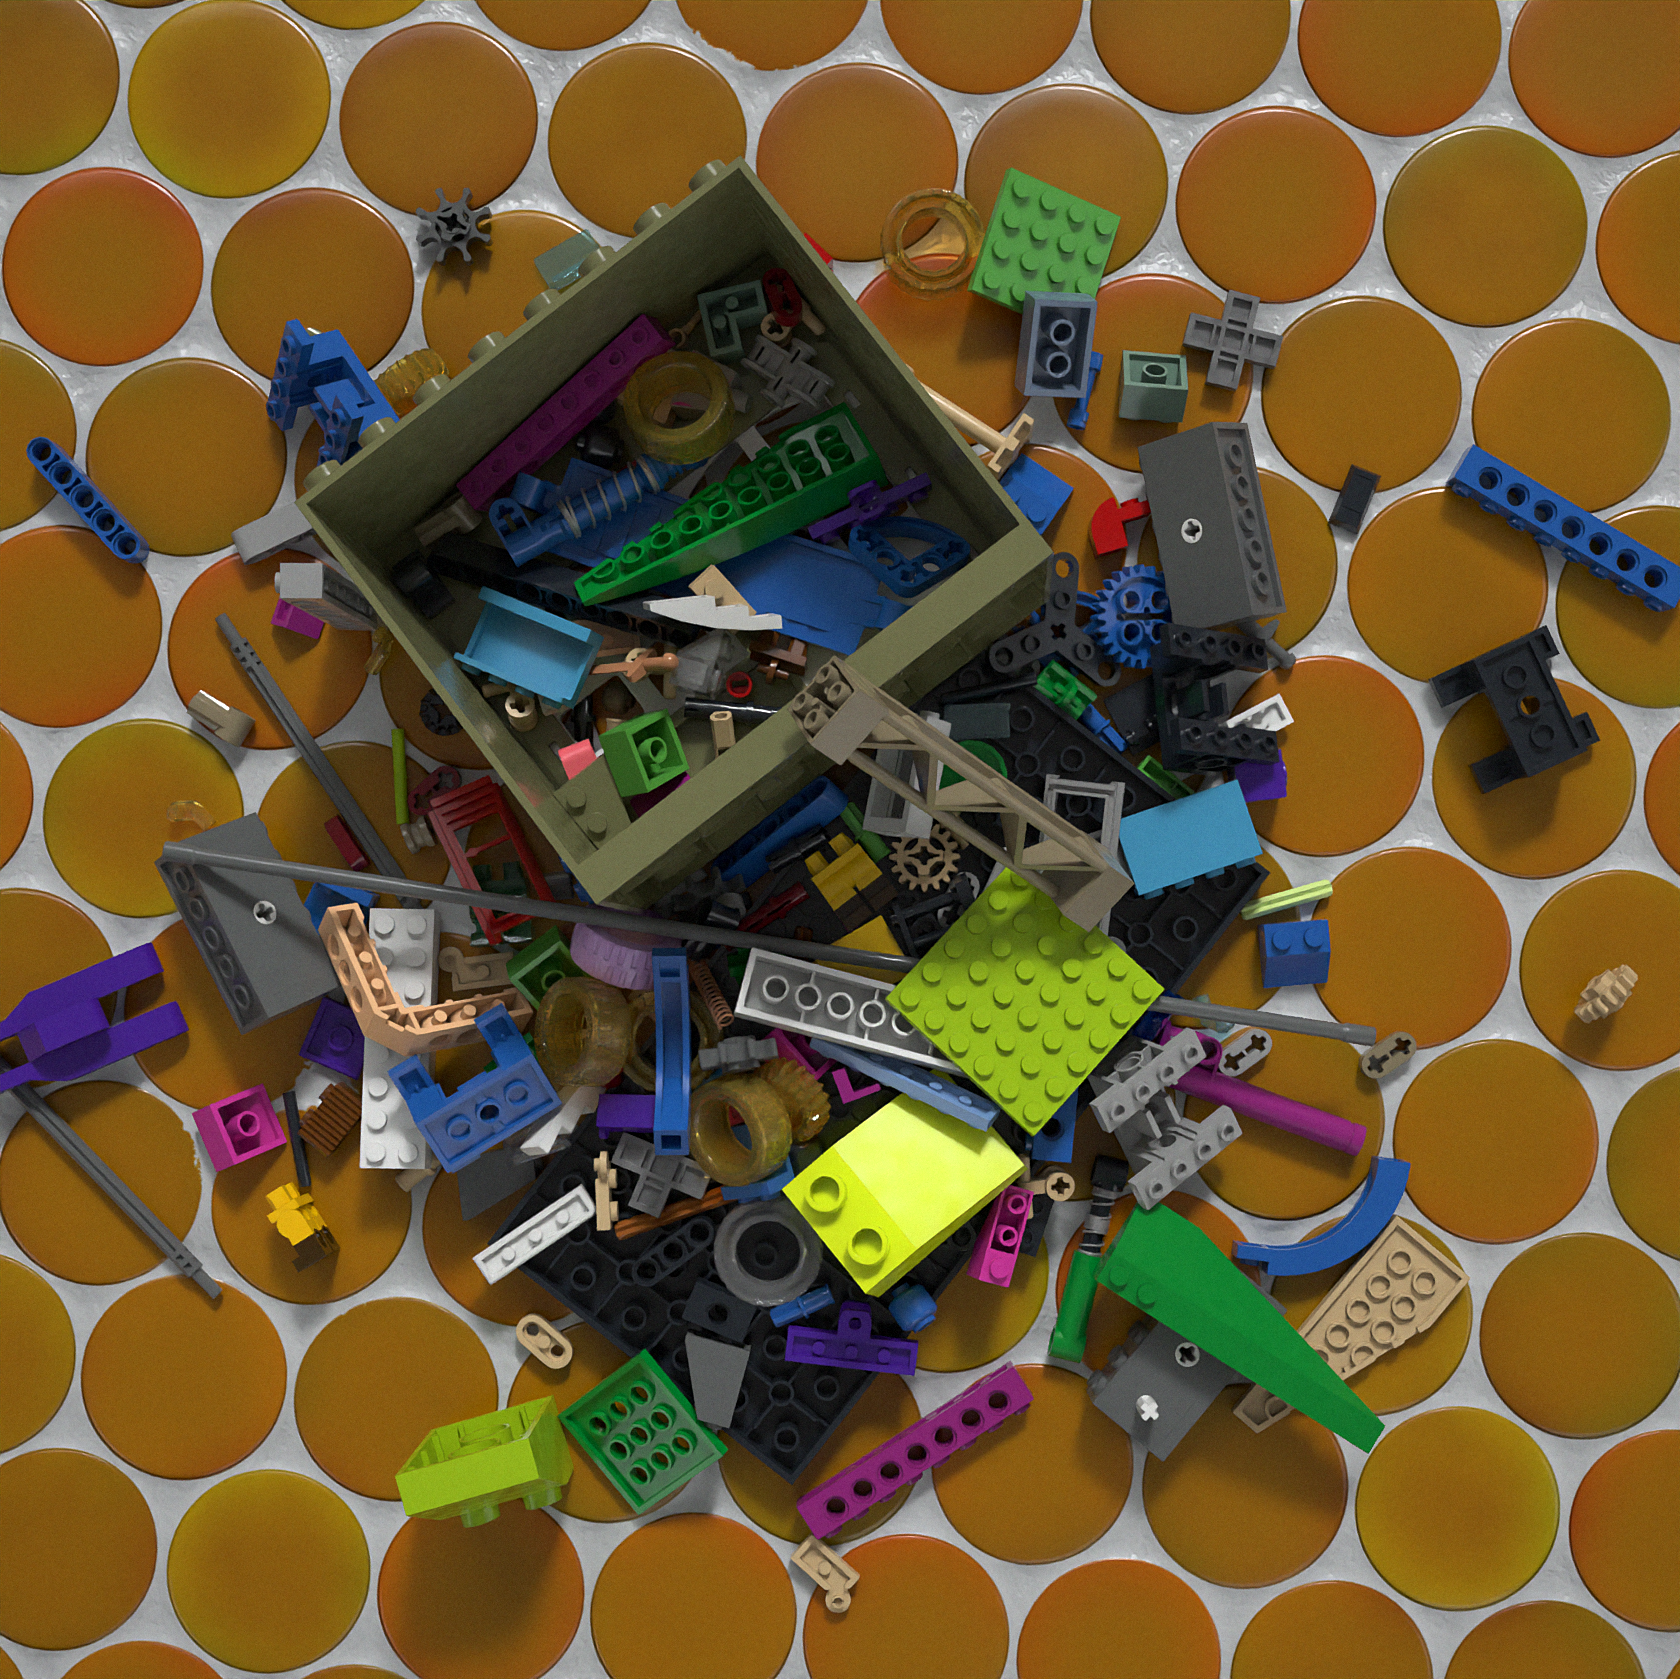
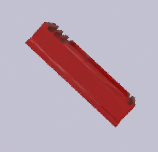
M486 775L430 800L433 811L427 813L462 888L482 891L467 858H475L478 853L511 839L540 898L539 900L556 902L498 782L493 783L490 776ZM498 813L508 834L478 848H470L468 852L464 853L454 832ZM471 906L491 947L503 942L500 933L537 917L511 912L495 919L491 909Z

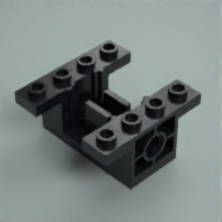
M1166 623L1160 626L1161 642L1151 646L1150 652L1163 770L1213 776L1244 763L1270 766L1279 763L1276 731L1246 727L1244 723L1232 728L1222 727L1214 722V720L1229 714L1226 683L1222 682L1210 687L1211 680L1234 670L1262 673L1269 670L1265 639L1173 623Z
M1547 625L1428 679L1441 708L1471 694L1485 692L1509 743L1503 746V750L1468 765L1481 794L1488 793L1511 781L1536 775L1588 751L1587 746L1600 741L1587 712L1574 717L1571 716L1545 661L1560 654ZM1521 701H1523L1528 714L1522 711Z

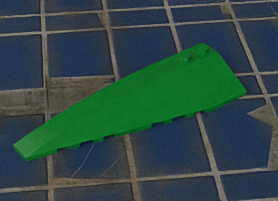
M842 402L786 430L778 436L780 441L770 449L764 446L755 453L756 459L744 467L740 464L729 471L730 474L721 484L719 482L712 483L672 512L674 517L665 524L658 522L648 529L650 534L637 544L632 540L622 548L623 551L615 560L607 558L575 581V587L584 606L645 590L703 570L710 565H716L771 542L848 505L850 502L847 493L854 488L872 480H877L880 488L889 484L877 453L846 403Z
M1137 1201L1092 1272V1277L1245 1377L1369 1454L1385 1428L1380 1419L1199 1227L1160 1202L1146 1210Z

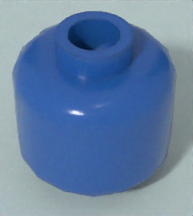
M906 1282L891 1293L894 1299L889 1304V1311L903 1331L913 1330L916 1334L936 1320L934 1314L937 1311V1305L923 1285L916 1284L910 1287Z

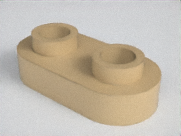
M531 1313L524 1316L518 1323L516 1328L517 1339L546 1366L559 1369L570 1362L574 1352L572 1342L540 1314ZM530 1324L537 1325L539 1333L531 1334L528 1326ZM555 1345L561 1346L563 1354L555 1355L552 1347Z

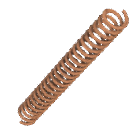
M678 914L671 916L668 920L678 917ZM687 955L689 972L717 1028L721 1030L722 1026H728L734 1021V1015H732V1011H730L706 961L702 959L698 964L693 965L697 961H691L692 959ZM731 1017L730 1022L726 1024H720V1022L727 1021Z

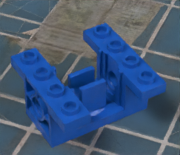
M298 319L286 322L273 380L271 381L268 402H266L267 414L271 420L276 422L281 431L293 428L298 407L310 404V412L325 433V445L318 450L319 459L316 467L330 460H337L340 465H343L363 449L358 443V439L365 429L385 417H391L395 423L400 419L338 329L309 336Z
M503 1003L474 1019L478 1029L492 1049L490 1053L497 1068L488 1074L484 1071L457 1087L458 1092L446 1098L440 1084L434 1083L416 1054L387 1071L389 1077L406 1101L416 1126L447 1173L457 1172L480 1158V1153L562 1104L555 1088Z

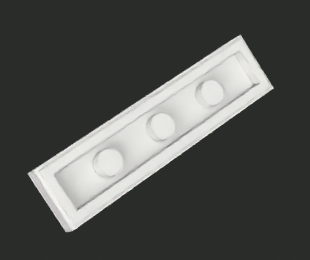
M581 1184L474 1256L473 1260L489 1284L492 1285L596 1214V1204Z

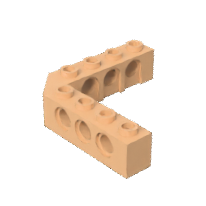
M358 903L327 908L318 932L364 1036L405 1057L482 1042L486 1040L474 1019L500 1003H503L520 1033L524 1030L533 1011L526 997L516 987L504 989L502 993L487 996L477 994L471 999L454 1002L450 999L446 1000L444 1004L428 1007L417 1005L405 1008L398 992H394L387 977L388 969L386 965H382L375 950V940L370 939L363 923L364 916Z

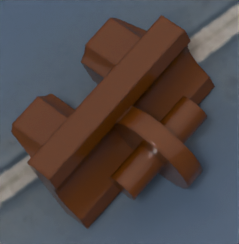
M764 629L757 638V641L751 640L748 648L750 651L749 659L759 662L756 671L767 675L765 684L773 686L776 678L788 681L790 673L805 677L808 669L807 642L796 638L791 639L788 650L785 651L776 648L780 634Z

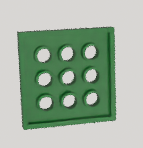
M646 1349L642 1350L562 1410L557 1416L638 1515L723 1457L728 1451V1448L713 1430L704 1426V1421L697 1420L695 1408ZM636 1387L643 1388L647 1392L648 1398L640 1396ZM615 1402L623 1404L627 1413L620 1412ZM657 1412L665 1414L669 1423L662 1422L658 1418ZM595 1417L602 1419L606 1424V1428L600 1427L596 1423ZM636 1427L642 1428L647 1433L648 1438L641 1437L637 1433ZM677 1437L684 1438L689 1443L690 1448L681 1446ZM615 1442L624 1445L627 1453L619 1451ZM656 1452L664 1454L668 1459V1463L660 1461ZM636 1467L643 1469L647 1477H641L637 1473Z

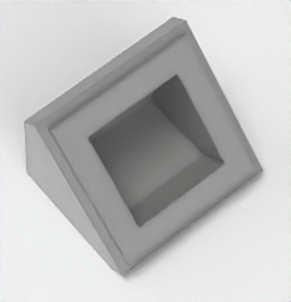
M566 871L542 873L555 900L574 898L572 875L570 873L567 874Z

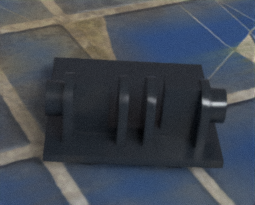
M1153 673L1103 700L1124 741L1127 743L1132 756L1160 742Z

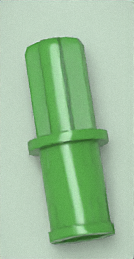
M854 802L848 803L840 816L856 836L854 840H859L873 859V862L877 863L887 856L891 850L888 849L877 833L862 829L865 816Z

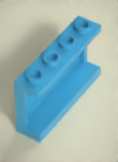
M483 586L478 598L486 602L465 653L462 655L455 652L453 657L463 662L461 669L477 676L480 675L481 671L489 673V681L506 687L508 682L517 685L515 692L532 699L535 693L544 697L542 703L560 710L562 705L574 709L604 637L588 628Z
M1238 780L1121 818L1119 843L1132 881L1134 882L1135 889L1133 890L1135 896L1143 894L1145 900L1164 894L1162 888L1172 884L1175 885L1176 889L1194 884L1193 877L1205 873L1208 879L1224 874L1225 866L1236 863L1237 868L1256 863L1254 856L1263 854Z

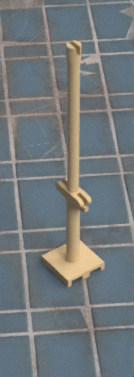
M906 364V366L910 369V371H911V372L914 374V376H915V371H914L910 366H908V365ZM920 382L955 428L995 453L987 468L1000 483L1006 469L1010 468L1017 460L1019 450L1024 443H1029L1032 439L1034 419L1023 413L1006 438Z

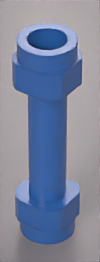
M1091 352L1086 398H1076L1074 408L1070 409L1067 426L1070 428L1085 430L1089 416L1086 410L1095 375L1100 372L1104 357L1098 352Z

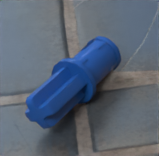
M1090 703L1078 719L1095 736L1118 754H1122L1128 747L1127 743L1110 726L1109 723L1111 721L1109 719L1106 721Z
M825 1284L823 1287L805 1295L796 1294V1299L771 1309L770 1316L774 1325L781 1327L804 1316L807 1319L809 1314L835 1304V1300L828 1284Z

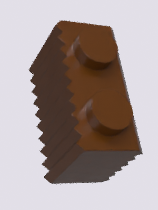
M343 1081L335 1086L332 1083L329 1084L319 1096L322 1103L315 1111L312 1108L309 1109L299 1121L302 1128L297 1134L325 1157L334 1154L362 1119V1096Z

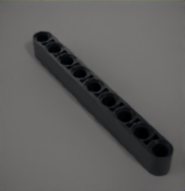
M443 534L427 558L429 567L442 576L481 588L484 586L510 597L676 648L689 649L692 647L703 625L679 621L643 609V602L667 599L644 591H638L585 607L574 584L575 581L585 575L584 573L535 558L517 567L507 550L456 534Z

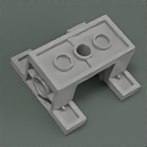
M1185 1028L1164 1046L1131 1035L1109 1052L1087 1076L1097 1097L1089 1104L1102 1130L1108 1133L1114 1131L1133 1172L1136 1174L1128 1183L1138 1203L1146 1210L1153 1207L1243 1134L1231 1108L1222 1105L1199 1124L1180 1116L1170 1095L1166 1093L1164 1086L1169 1087L1171 1084L1175 1086L1181 1076L1207 1057L1195 1030Z

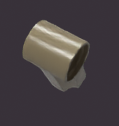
M460 491L449 497L441 505V509L415 524L414 530L424 547L431 550L436 546L443 534H457L458 532L459 534H465L474 529L482 521L483 517L478 510H474Z
M202 690L192 698L186 712L202 724L215 730L214 733L238 748L256 722L254 718L233 706H227Z

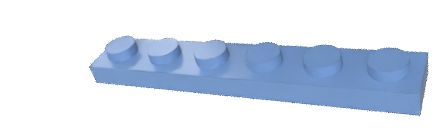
M814 1037L811 1039L809 1047L820 1052L824 1057L833 1058L849 1066L853 1071L862 1072L877 1079L885 1086L898 1089L914 1100L923 1101L935 1107L943 1114H950L966 1122L970 1127L986 1132L998 1118L1001 1108L997 1104L909 1062Z

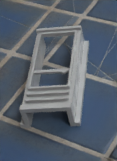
M1046 774L1043 805L1055 813L1058 793L1106 798L1101 844L1117 860L1125 783L1112 781L1110 784L1060 779V775ZM1040 831L1039 843L1051 839ZM1036 869V871L1040 874L1044 871ZM1111 909L1096 924L1107 936Z

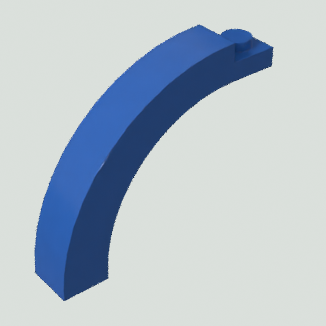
M686 947L652 948L656 1016V1095L653 1128L655 1155H689L691 1126V1006Z
M1372 1156L1369 1175L1360 1197L1353 1208L1335 1226L1312 1239L1287 1245H1266L1233 1240L1232 1254L1236 1258H1240V1263L1259 1266V1261H1262L1261 1270L1267 1275L1279 1276L1317 1272L1350 1258L1379 1234L1395 1212L1404 1193L1411 1163L1402 1159Z

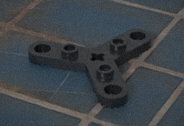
M1060 552L1053 556L1050 598L1041 606L1040 622L988 646L985 652V661L991 671L1000 674L1007 673L1054 652L1098 687H1108L1118 682L1121 676L1120 663L1113 662V655H1104L1105 649L1097 645L1092 638L1074 625L1079 563L1072 554ZM1059 560L1066 561V564L1068 563L1069 572L1065 578L1059 576L1056 572V564ZM1060 626L1059 633L1062 637L1053 639L1052 635L1054 632L1050 628ZM999 648H1004L1007 654H1009L1008 663L1005 666H1001L996 662L995 654ZM1102 662L1111 667V675L1106 680L1102 679L1098 674V667Z

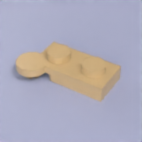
M447 947L440 951L438 955L439 966L447 972H452L453 991L513 984L508 978L505 963L515 956L514 951L464 958L460 949Z
M601 1151L600 1158H594V1171H598V1179L595 1180L597 1231L611 1230L613 1221H618L619 1219L618 1201H612V1189L617 1188V1169H611L608 1151Z
M811 1532L791 1554L790 1559L824 1590H828L825 1602L829 1610L835 1613L844 1612L848 1609L851 1602L848 1589L860 1578V1574L821 1539L817 1540L813 1532Z

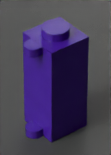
M599 1094L596 1127L599 1128L600 1139H608L609 1132L653 1133L655 1095Z

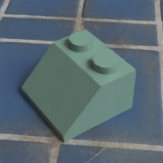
M1123 350L1118 396L1119 417L1130 420L1145 419L1157 420L1162 423H1182L1188 395L1186 355Z

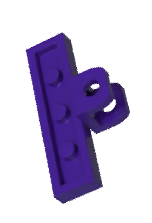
M925 472L884 492H881L877 480L869 481L847 493L852 507L807 527L814 542H821L823 545L830 544L840 538L839 533L851 528L852 530L858 525L863 527L880 518L890 516L899 510V505L907 501L915 504L929 496L927 492L932 490L931 481Z
M846 1300L842 1303L839 1311L837 1331L789 1325L785 1361L914 1376L918 1340L870 1335L872 1312L869 1303ZM857 1317V1318H859V1319H858V1320H852L851 1318Z

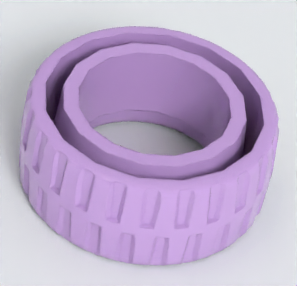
M596 903L586 906L588 908L666 919L649 909L639 914L596 905ZM576 922L570 944V954L574 962L583 971L598 980L627 989L650 990L654 989L652 948L682 947V939Z

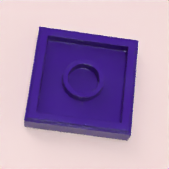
M324 996L298 1055L358 1080L364 1068L365 1036L352 1008Z

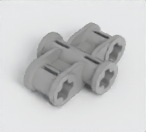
M757 335L755 338L756 344L747 358H742L740 363L753 374L768 381L766 387L761 388L758 393L779 408H783L785 405L783 400L789 394L812 410L818 411L821 407L819 403L827 390L833 388L836 383L823 372L807 364L810 358H815L817 352L797 338L791 340L792 346L787 352L764 336Z

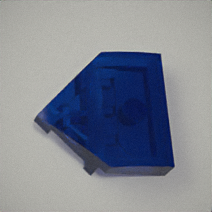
M1167 990L1163 995L1165 997L1184 999L1177 993L1173 994L1170 990ZM1150 1011L1136 1027L1132 1035L1152 1042L1174 1014Z

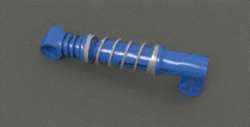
M696 428L685 429L678 435L676 440L671 442L672 447L665 445V451L657 450L658 455L654 453L639 455L635 458L637 462L636 467L627 461V468L618 473L612 470L611 477L604 481L597 479V485L588 490L581 487V494L572 499L566 496L565 503L559 500V502L552 505L551 511L530 523L515 500L510 498L498 499L489 509L490 521L514 563L519 567L567 539L571 541L576 538L578 539V537H581L582 530L589 526L595 529L598 521L604 518L611 520V514L619 509L626 512L627 505L633 501L641 503L642 496L645 495L643 492L645 488L651 493L657 494V492L665 488V484L669 482V476L672 479L676 478L675 473L683 474V468L686 471L702 468L710 459V448L706 435ZM690 444L701 446L700 450L695 454L685 452L686 447ZM509 514L517 527L516 531H511L504 520V515Z

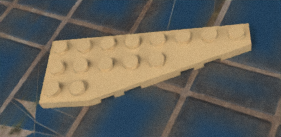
M1394 1214L1298 1328L1297 1332L1342 1380H1345L1376 1361L1377 1357L1388 1350L1402 1345L1406 1339L1414 1334L1428 1329L1470 1280V1277ZM1253 1382L1232 1407L1231 1411L1252 1430L1259 1433L1290 1414L1289 1411L1293 1410L1294 1407Z

